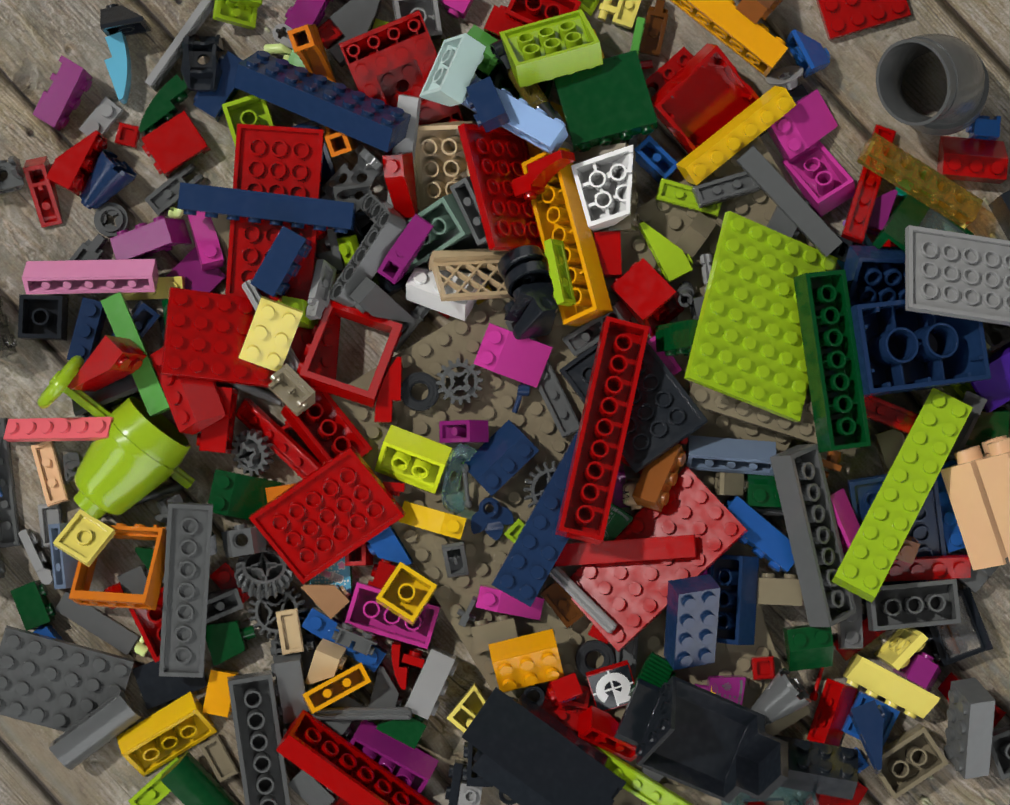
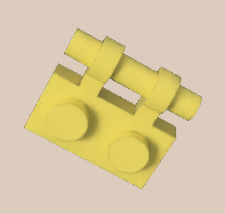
M603 0V3H600L598 8L600 11L598 19L606 21L607 15L612 14L614 15L612 24L632 30L642 0H619L617 7L611 5L612 0Z

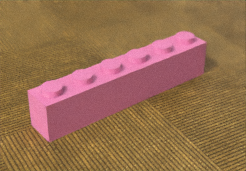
M156 259L27 261L22 281L26 294L155 292L159 273Z

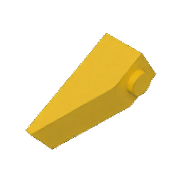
M403 502L402 509L406 514L398 522L461 540L467 518L415 503Z

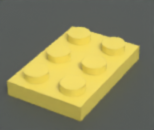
M261 296L239 358L277 372L283 367L303 311Z
M914 628L897 629L874 655L896 670L903 669L909 664L913 654L920 652L925 647V642L928 638Z

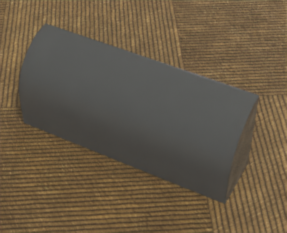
M120 690L52 741L49 749L66 768L72 770L143 717V715L125 693Z

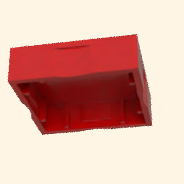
M707 43L651 98L655 115L687 153L690 154L760 97L751 86L741 79L735 66L718 45Z

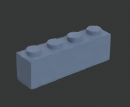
M689 435L686 446V466L691 470L774 476L770 457L776 454V442Z

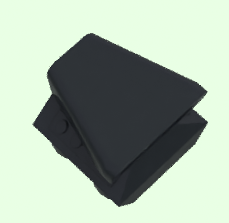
M549 281L523 284L513 292L514 299L505 305L504 320L517 322L513 329V335L517 340L549 335L552 331L558 305L552 297L554 288L553 284Z

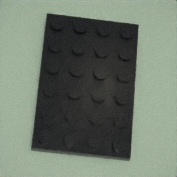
M646 342L622 456L635 473H638L708 422L707 418L648 342ZM598 343L559 370L583 404H585Z

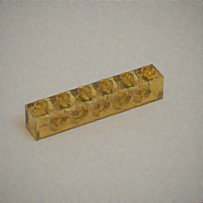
M874 133L864 144L856 161L963 229L976 219L983 200L877 133Z

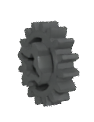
M457 358L455 364L449 360L448 367L441 366L444 372L437 373L441 380L436 381V384L442 386L438 393L444 392L443 399L451 398V404H454L456 400L459 401L460 406L463 404V400L471 403V396L474 398L478 397L475 391H482L478 383L483 382V379L477 377L481 371H474L476 365L472 364L469 366L468 359L461 363L460 359ZM457 367L465 368L463 372L457 373L452 369ZM471 374L474 377L473 388L468 384V378ZM446 376H448L451 381V385L448 389H446L445 386ZM456 377L459 379L461 377L465 378L463 380L465 384L463 387L461 385L454 386L456 384L454 380ZM457 391L467 393L464 396H454Z
M254 428L241 431L239 435H236L235 439L237 441L232 442L235 449L231 450V453L236 456L233 458V461H238L239 463L237 468L243 467V473H249L250 476L260 475L269 470V464L274 462L270 456L275 454L273 451H270V447L273 444L267 443L269 437H262V431L256 432Z

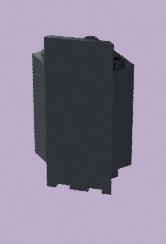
M672 676L661 688L638 678L614 736L619 740L636 746V765L727 803H730L740 792L765 801L789 778L788 742L765 733V715L675 676Z
M496 687L462 735L464 740L478 750L472 759L475 763L471 770L519 805H612L615 801L613 799L626 784L623 779L605 767L608 756L589 742L578 738V734L523 694L518 700L512 699Z

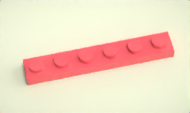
M114 418L8 419L3 439L8 442L96 441L108 438Z

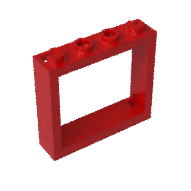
M330 300L328 307L322 312L319 325L315 324L311 337L314 338L311 344L308 343L304 351L306 358L304 363H299L296 373L312 388L374 408L382 382L401 337L403 324L385 318L374 317L368 312L361 313L356 308L344 306ZM332 314L390 333L368 391L309 371Z

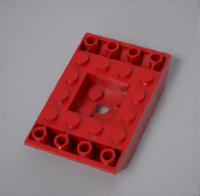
M420 10L339 43L358 91L365 93L366 96L373 99H380L392 107H397L400 94L420 96L437 57V52ZM401 79L408 82V88L405 91H399L396 87L397 82ZM421 98L418 125L464 121L458 105L449 107ZM393 148L388 152L384 151L385 155L392 154Z

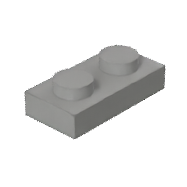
M105 96L79 130L86 136L95 130L104 136L124 111Z

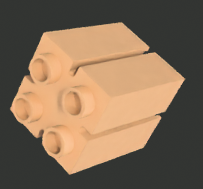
M1007 435L981 442L983 454L979 445L954 452L957 464L940 471L973 571L1007 564L1005 560L1007 557L1010 562V437L1007 438Z

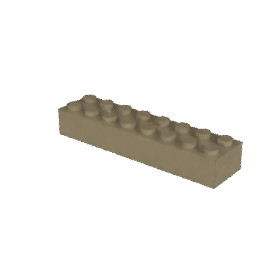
M692 381L690 383L687 394L700 409L802 442L817 444L811 396L806 395L800 422H793ZM857 448L837 450V452L850 457L855 456Z

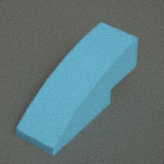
M118 32L105 37L112 57L104 61L117 97L122 104H125L128 101L131 86V58L126 37L122 32Z

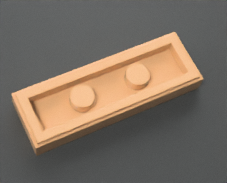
M43 441L31 445L47 507L70 501L54 442Z

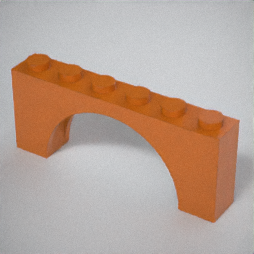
M306 24L287 31L294 53L300 57L305 68L311 73L323 75L328 80L336 83L316 24ZM325 126V140L331 157L357 149L358 143L355 138Z

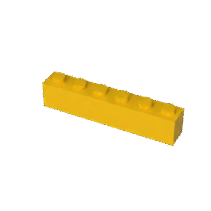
M773 86L679 161L676 167L686 182L698 185L796 106L794 100L786 88Z

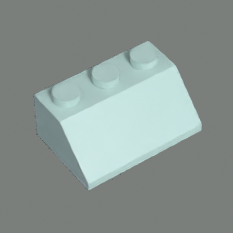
M466 33L445 39L419 97L449 107L462 104L467 96L466 87L474 81L477 66L483 61V53L486 46Z

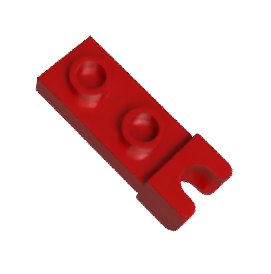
M685 47L681 48L645 80L647 88H655L656 94L694 56Z

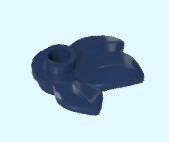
M491 497L485 498L479 504V511L472 516L471 530L473 534L485 530L492 539L498 540L503 533L504 525L514 523L513 515L508 508L500 506L496 499ZM488 504L494 506V510L490 513L485 509Z

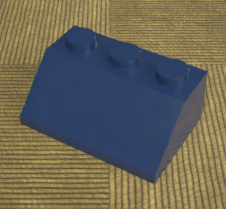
M508 420L489 438V442H485L463 464L466 463L468 465V472L493 496L539 450Z

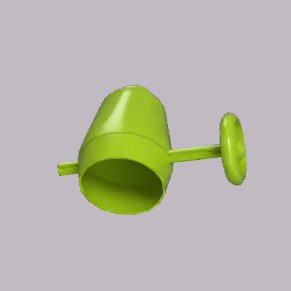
M78 355L73 356L62 370L58 371L49 381V385L37 400L40 408H48L64 392L94 417L114 418L108 438L92 441L74 475L75 484L79 492L73 499L87 514L98 520H101L106 513L117 516L121 515L155 490L169 477H172L186 489L191 487L195 479L179 467L191 447L190 442L162 414L151 418L144 402L135 397H129L110 413L84 391L69 389L67 386L84 365V359Z

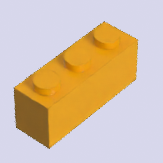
M358 663L303 693L302 697L311 714H314L365 686L371 680L362 663Z

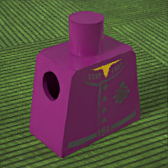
M743 675L708 676L707 685H694L742 705L746 677Z

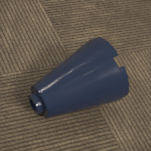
M103 149L99 153L80 194L81 203L90 210L92 208L98 209L134 181L137 175L128 163L116 159L118 156L109 150Z

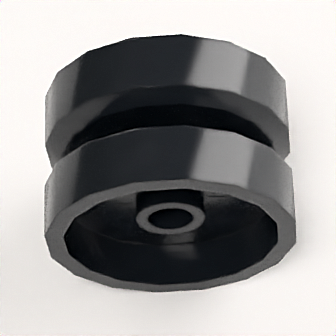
M524 245L507 252L498 263V271L511 297H513V292L523 284L544 281L552 282L546 258L538 246Z

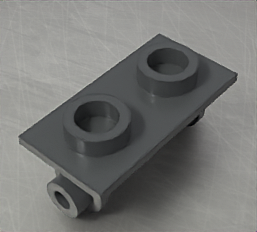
M346 622L337 624L336 628L340 631H334L331 638L335 640V643L349 648L351 642L354 641L356 643L353 650L366 656L373 654L375 647L371 645H377L378 639H375L373 633L354 630L355 626Z

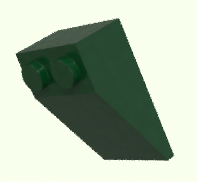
M215 469L208 504H213V513L250 520L251 514L267 504L265 488L282 485V482Z

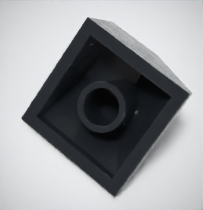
M110 4L105 9H100V27L107 36L122 32L124 36L151 31L150 25L143 16L122 5Z

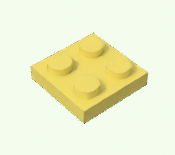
M79 509L54 540L53 544L58 549L90 567L116 532L113 528Z

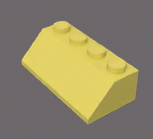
M858 654L852 656L842 675L848 678L846 683L857 689L859 685L867 689L865 693L876 699L878 695L885 698L884 703L895 709L897 706L904 708L905 711L903 713L913 719L917 716L924 718L940 699Z

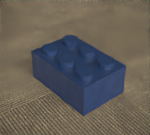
M282 226L250 284L272 297L280 298L281 295L285 296L291 286L288 284L292 276L296 277L301 269L299 263L303 257L307 258L312 249V246H310L312 241Z

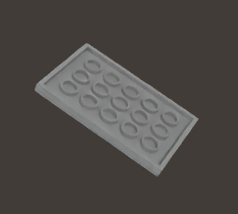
M908 225L905 228V310L1010 326V241Z

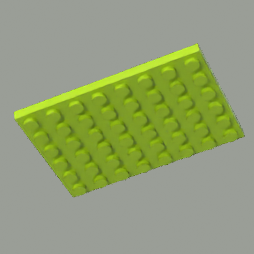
M725 212L684 379L790 421L800 422L809 382L793 278L804 273L833 271L836 268L838 258L832 255L824 257L816 248L734 212Z

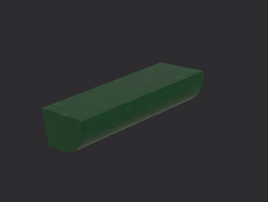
M998 407L987 413L985 408H983L965 446H982L981 442L1007 435L1008 438L1010 412L1005 407Z
M189 751L162 773L161 781L184 805H240Z

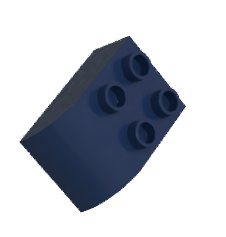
M905 300L859 304L851 307L864 397L925 390L991 379L983 322L906 311Z

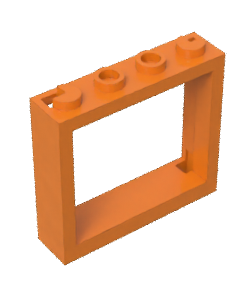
M104 523L115 530L114 539L156 541L144 593L129 594L89 591L97 562L96 558L90 567L78 561L69 599L79 605L156 610L165 571L166 527H159L158 525L147 527L142 524L128 526L123 523L109 525Z

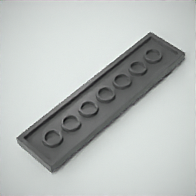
M168 502L159 676L203 678L213 504Z

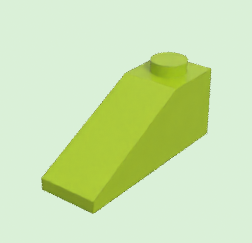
M644 221L638 225L668 283L693 270L691 266L694 264L689 254L685 255L682 249Z

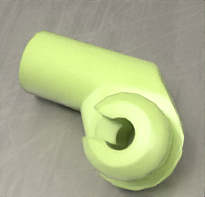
M281 43L264 45V51L270 53V55L280 54L287 61L292 52V49Z

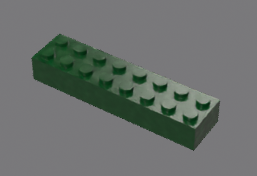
M845 269L822 271L796 276L793 279L818 451L822 453L871 446Z

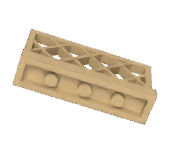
M489 248L432 251L428 267L429 271H433L441 302L513 298L508 294L504 282L501 284L492 278L495 274L501 276L498 271V263L509 251L489 250ZM488 268L493 272L488 276L479 269ZM468 269L472 273L468 277L459 270ZM447 270L452 274L447 278L440 271ZM474 275H477L485 281L480 285L472 280ZM456 276L463 280L464 283L459 286L451 279ZM487 283H490L497 288V291H490L485 286ZM469 284L477 289V291L470 293L464 287ZM448 285L455 289L456 293L446 294L444 288Z

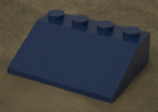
M849 246L844 269L846 271L851 307L859 304L905 300V251L899 247L882 246L880 249H877L875 246Z

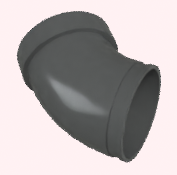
M939 33L923 34L898 41L883 53L877 66L876 88L882 105L897 121L910 125L925 134L945 136L964 130L980 116L989 92V76L981 58L971 46L961 39ZM929 52H934L937 55L947 76V95L944 104L933 117H928L915 111L906 101L902 89L903 77L909 65L919 56Z

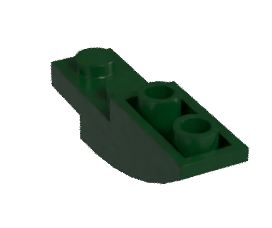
M177 74L159 90L147 107L138 129L143 136H146L164 122L175 117L179 111L174 104L182 103L188 98L187 94L191 91L188 90L185 81L181 80Z

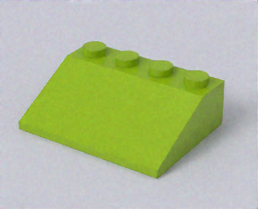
M582 9L499 32L511 69L520 88L603 64L600 41Z

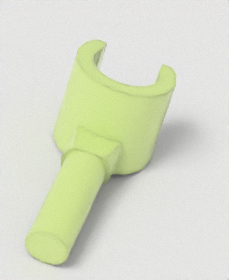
M141 635L134 651L144 657L148 647L144 644L145 641Z

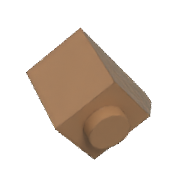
M306 583L301 587L330 619L351 601L349 598L351 593L343 585L339 587L337 584Z

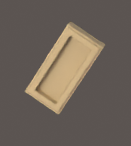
M298 608L276 611L282 655L304 652Z

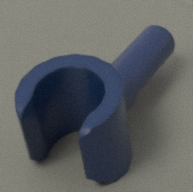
M520 384L518 386L517 397L512 410L513 413L517 414L522 396L529 397L530 385Z

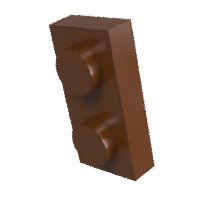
M556 581L540 593L567 628L584 616V613L571 600L569 594Z

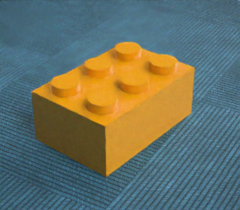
M553 629L488 644L498 687L502 692L564 677Z

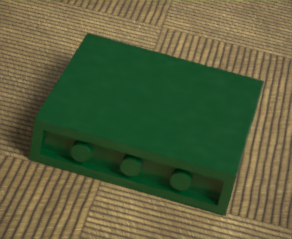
M636 50L605 58L602 65L594 68L584 69L553 79L574 152H586L593 146H607L612 141L619 139L622 141L633 138V135L640 133L647 135L654 132V129H657V118Z

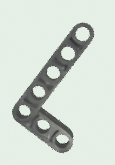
M372 193L364 197L361 209L374 224L330 291V299L348 307H353L355 301L349 296L365 277L372 280L384 258L406 226V220L388 202Z

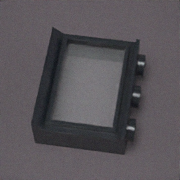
M969 587L958 589L961 623L948 624L952 637L946 625L925 626V631H923V634L928 638L927 643H931L934 650L931 651L932 657L935 658L934 662L936 664L939 663V666L945 667L946 665L993 649Z

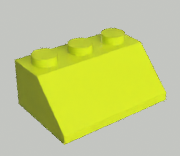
M391 425L383 441L374 471L435 494L452 448Z

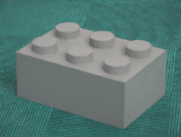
M434 645L432 646L405 707L411 708L412 713L427 720L430 715L435 716L440 704L437 699L439 695L444 696L449 685L446 679L448 675L453 676L457 668L456 655Z

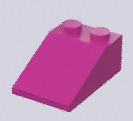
M818 89L795 102L796 106L767 129L783 159L795 157L838 126Z
M819 140L795 157L782 161L807 202H809L810 206L820 217L854 196V180Z
M489 323L473 364L537 388L553 347L530 338L517 340L513 335V331Z

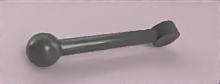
M465 463L460 466L464 480V506L470 508L472 501L469 496L467 476L469 468Z

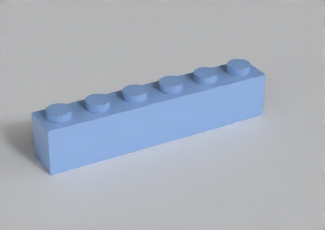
M476 75L474 81L470 85L478 81H481L482 79L478 78V76ZM496 88L510 119L509 123L501 127L549 154L558 151L568 137L565 123L558 118L552 119L548 117L547 113L540 108L534 109L530 107V104L522 98L516 99L512 97V94L506 89L502 88L500 90ZM465 99L462 105L471 109L467 100Z

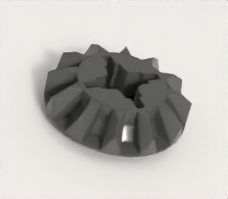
M106 203L95 212L94 224L96 229L104 236L115 237L117 232L127 228L129 218L126 210L119 204ZM106 213L112 217L117 216L115 219L116 227L111 223L107 225L106 222L109 219Z

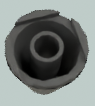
M786 668L779 670L750 708L765 715V726L812 702V700L807 699L810 696L796 677L790 678L788 676L790 672Z

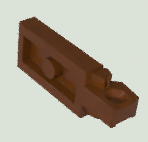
M656 0L655 7L650 6L647 11L639 49L641 54L655 57L660 56L669 15L668 10L663 9L665 0Z

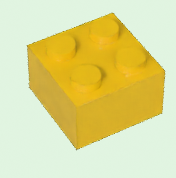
M400 562L376 597V602L413 626L436 591L437 585Z

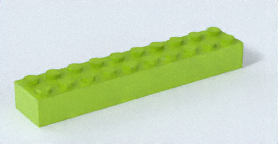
M932 388L831 582L871 603L873 602L973 407Z

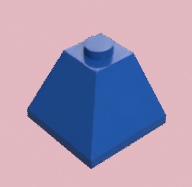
M796 29L790 32L785 43L796 64L803 67L802 75L804 79L830 64V54L826 48L822 47L821 43Z
M392 525L374 536L366 544L372 555L376 554L378 558L397 563L402 562L405 565L413 562Z

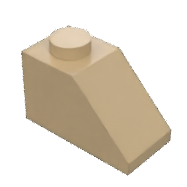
M322 638L315 650L305 683L312 684L334 677L338 669L342 670L347 660L344 657L346 647Z

